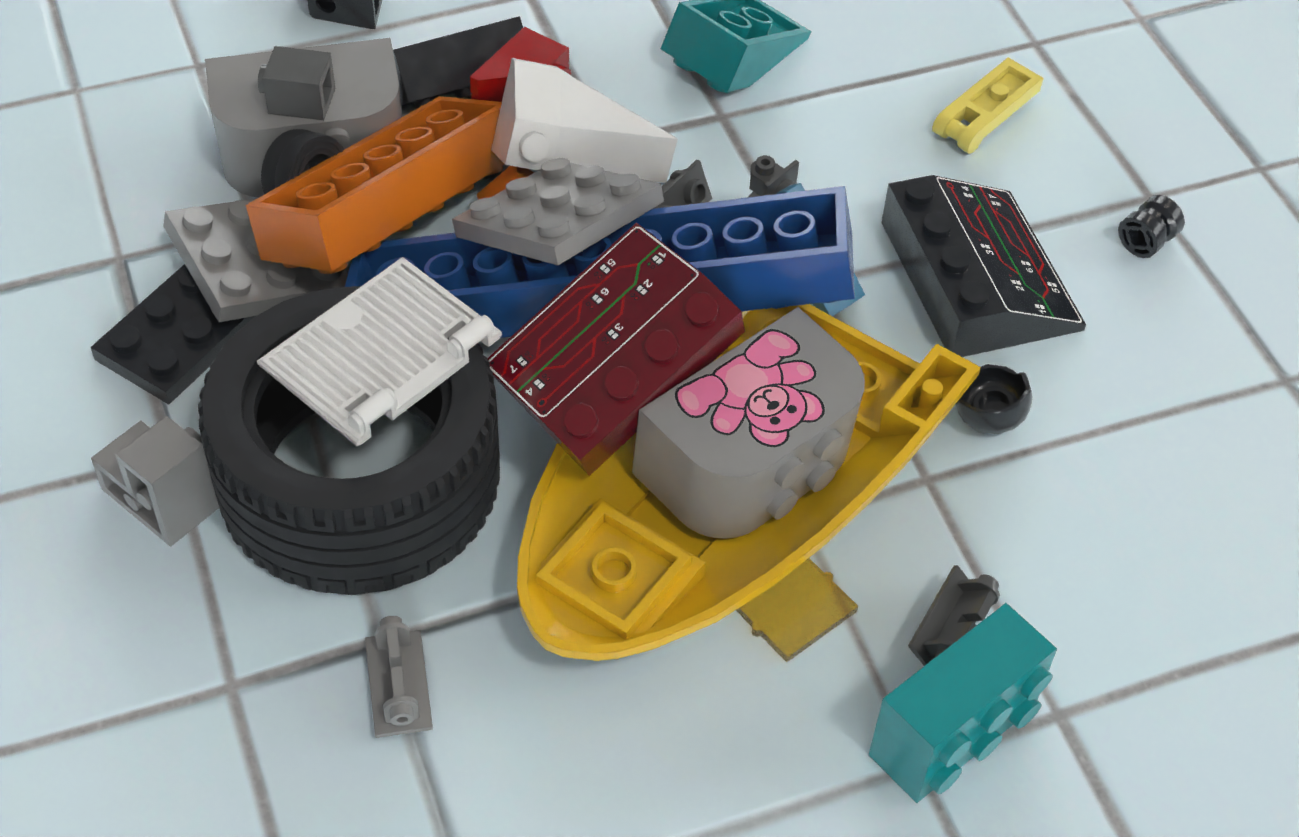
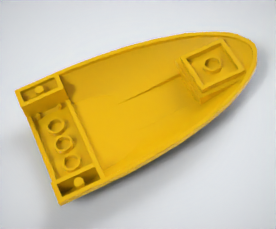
M810 304L788 306L779 309L769 308L742 311L745 332L715 360L799 307L858 361L864 374L865 386L844 463L836 471L835 476L826 487L818 492L810 490L798 499L792 510L780 519L772 517L746 535L722 539L704 536L685 526L632 474L637 432L590 476L557 443L531 498L518 554L517 596L521 614L532 636L545 650L562 657L600 661L619 659L653 650L720 621L782 580L825 546L869 505L927 441L977 378L981 367L937 343L922 362L918 363Z

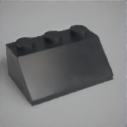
M520 16L394 49L393 54L399 80L401 106L413 103L416 110L440 95L454 91L457 98L471 96L470 76L523 28Z

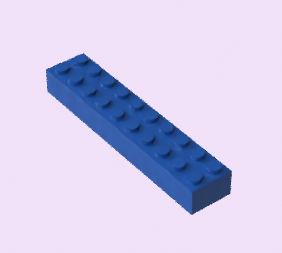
M845 186L651 209L560 265H554L456 237L455 233L381 241L379 248L361 253L351 260L345 287L363 286L404 257L480 316H488L494 326L502 332L500 338L511 337L635 223H638L704 274L741 312L855 299L853 240Z

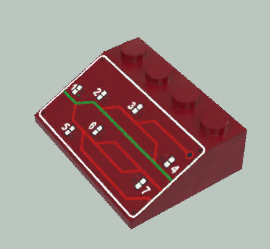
M635 223L487 359L490 362L493 377L590 476L637 432L639 409L712 363L745 332L741 310L704 274L638 223Z

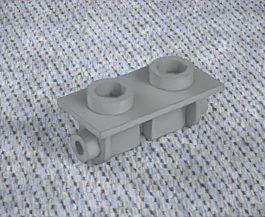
M398 616L384 617L380 621V626L375 631V636L365 637L375 737L380 738L433 730L421 630L409 631L408 626L402 623V619Z

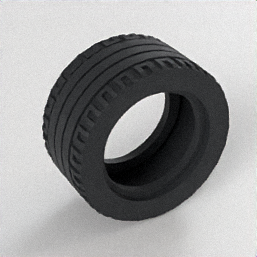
M359 286L310 292L285 300L252 318L227 341L219 351V355L211 363L210 370L204 378L205 385L200 391V402L198 404L200 416L198 421L204 453L219 509L233 541L237 545L242 546L243 553L248 558L253 559L254 564L260 568L267 569L269 574L284 580V582L296 584L316 592L345 595L392 590L423 579L451 562L466 549V545L472 542L477 537L478 531L484 527L486 516L493 510V502L497 498V486L500 481L496 390L490 362L483 355V349L479 343L468 350V364L407 409V411L425 421L434 431L419 450L398 465L369 476L345 479L326 478L299 471L274 455L285 436L300 422L316 412L257 364V360L360 288Z

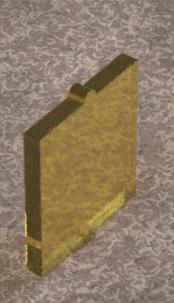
M808 558L774 586L736 611L752 627L751 633L753 636H761L786 662H789L854 615L858 610V605L833 582L832 573H824Z

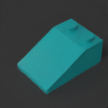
M689 0L678 3L660 49L674 58L673 62L678 67L687 71H695L705 77L707 84L711 88L719 92L730 93L731 91L753 85L808 40L812 31L761 0Z

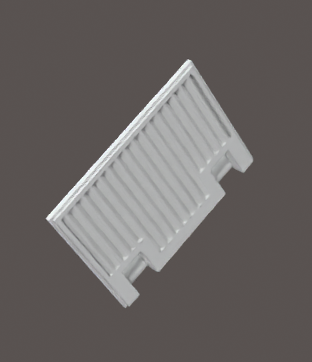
M402 257L257 360V364L353 444L360 446L372 437L370 425L384 414L392 421L468 364L469 349L480 341L487 347H490L500 339L502 332L494 326L488 316H480Z

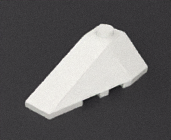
M512 58L491 150L505 165L539 171L541 170V165L546 161L565 158L570 163L582 166H600L604 171L618 174H636L640 179L666 183L678 139L556 66Z

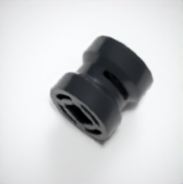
M1153 195L1139 207L1138 211L1132 212L1120 222L1118 227L1119 238L1124 247L1133 255L1141 258H1150L1164 246L1166 241H1170L1183 230L1185 219L1181 208L1175 201L1167 196Z

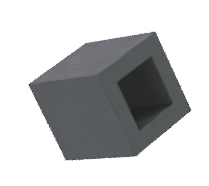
M274 46L268 64H262L258 74V90L260 93L265 94L268 114L324 121L336 89L331 52Z

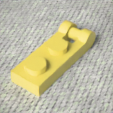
M1008 57L942 110L933 123L932 131L942 138H953L957 141V146L960 149L971 154L978 148L983 138L1040 92L1043 77ZM964 119L968 121L970 124L966 126L965 124L961 123V121Z

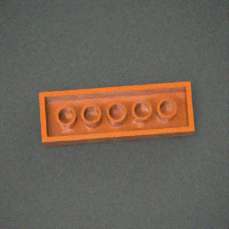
M439 96L344 149L343 152L328 158L296 176L294 179L248 203L245 206L260 259L282 263L287 268L305 267L317 269L322 274L342 271L348 266L350 260L361 253L379 248L382 240L396 232L411 228L414 220L426 213L443 208L445 201L456 194L472 190L474 183L485 176L499 173L503 170L504 163L495 155L491 148L502 102Z

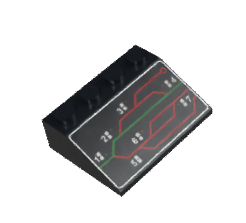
M935 175L888 183L881 223L944 348L961 357L1085 330V321L1010 191Z

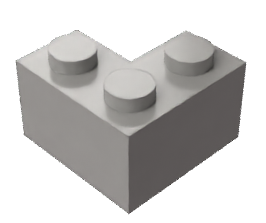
M165 416L151 428L140 420L91 457L101 489L170 547L219 509L201 436L190 427L183 429L168 416Z

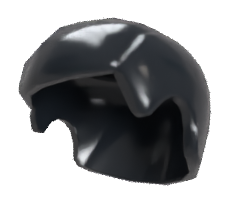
M990 364L981 366L977 378L956 403L958 413L963 422L977 432L991 434L1004 433L1018 427L1026 419L1032 404V390L1026 373H1016L1006 366Z

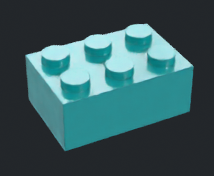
M1007 603L1003 604L883 698L869 756L916 803L933 790L938 795L942 794L956 782L962 773L961 767L973 757L978 761L984 760L1000 744L1002 733L1012 725L1020 729L1035 717L1042 706L1038 701L1039 695L1053 678L1049 669L1057 648Z

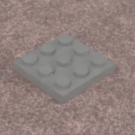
M557 158L546 161L541 165V170L526 178L510 181L506 185V189L490 198L474 201L470 205L469 210L453 218L452 222L456 237L554 265H560L663 203L664 197L661 183L640 179L636 174L613 173L604 171L600 166L587 167L570 163L565 158Z
M255 199L165 211L163 227L218 322L257 316L275 305L294 297L317 290L345 287L349 269L346 267L344 270L336 273L322 274L317 269L305 267L287 268L282 263L261 260L245 206Z

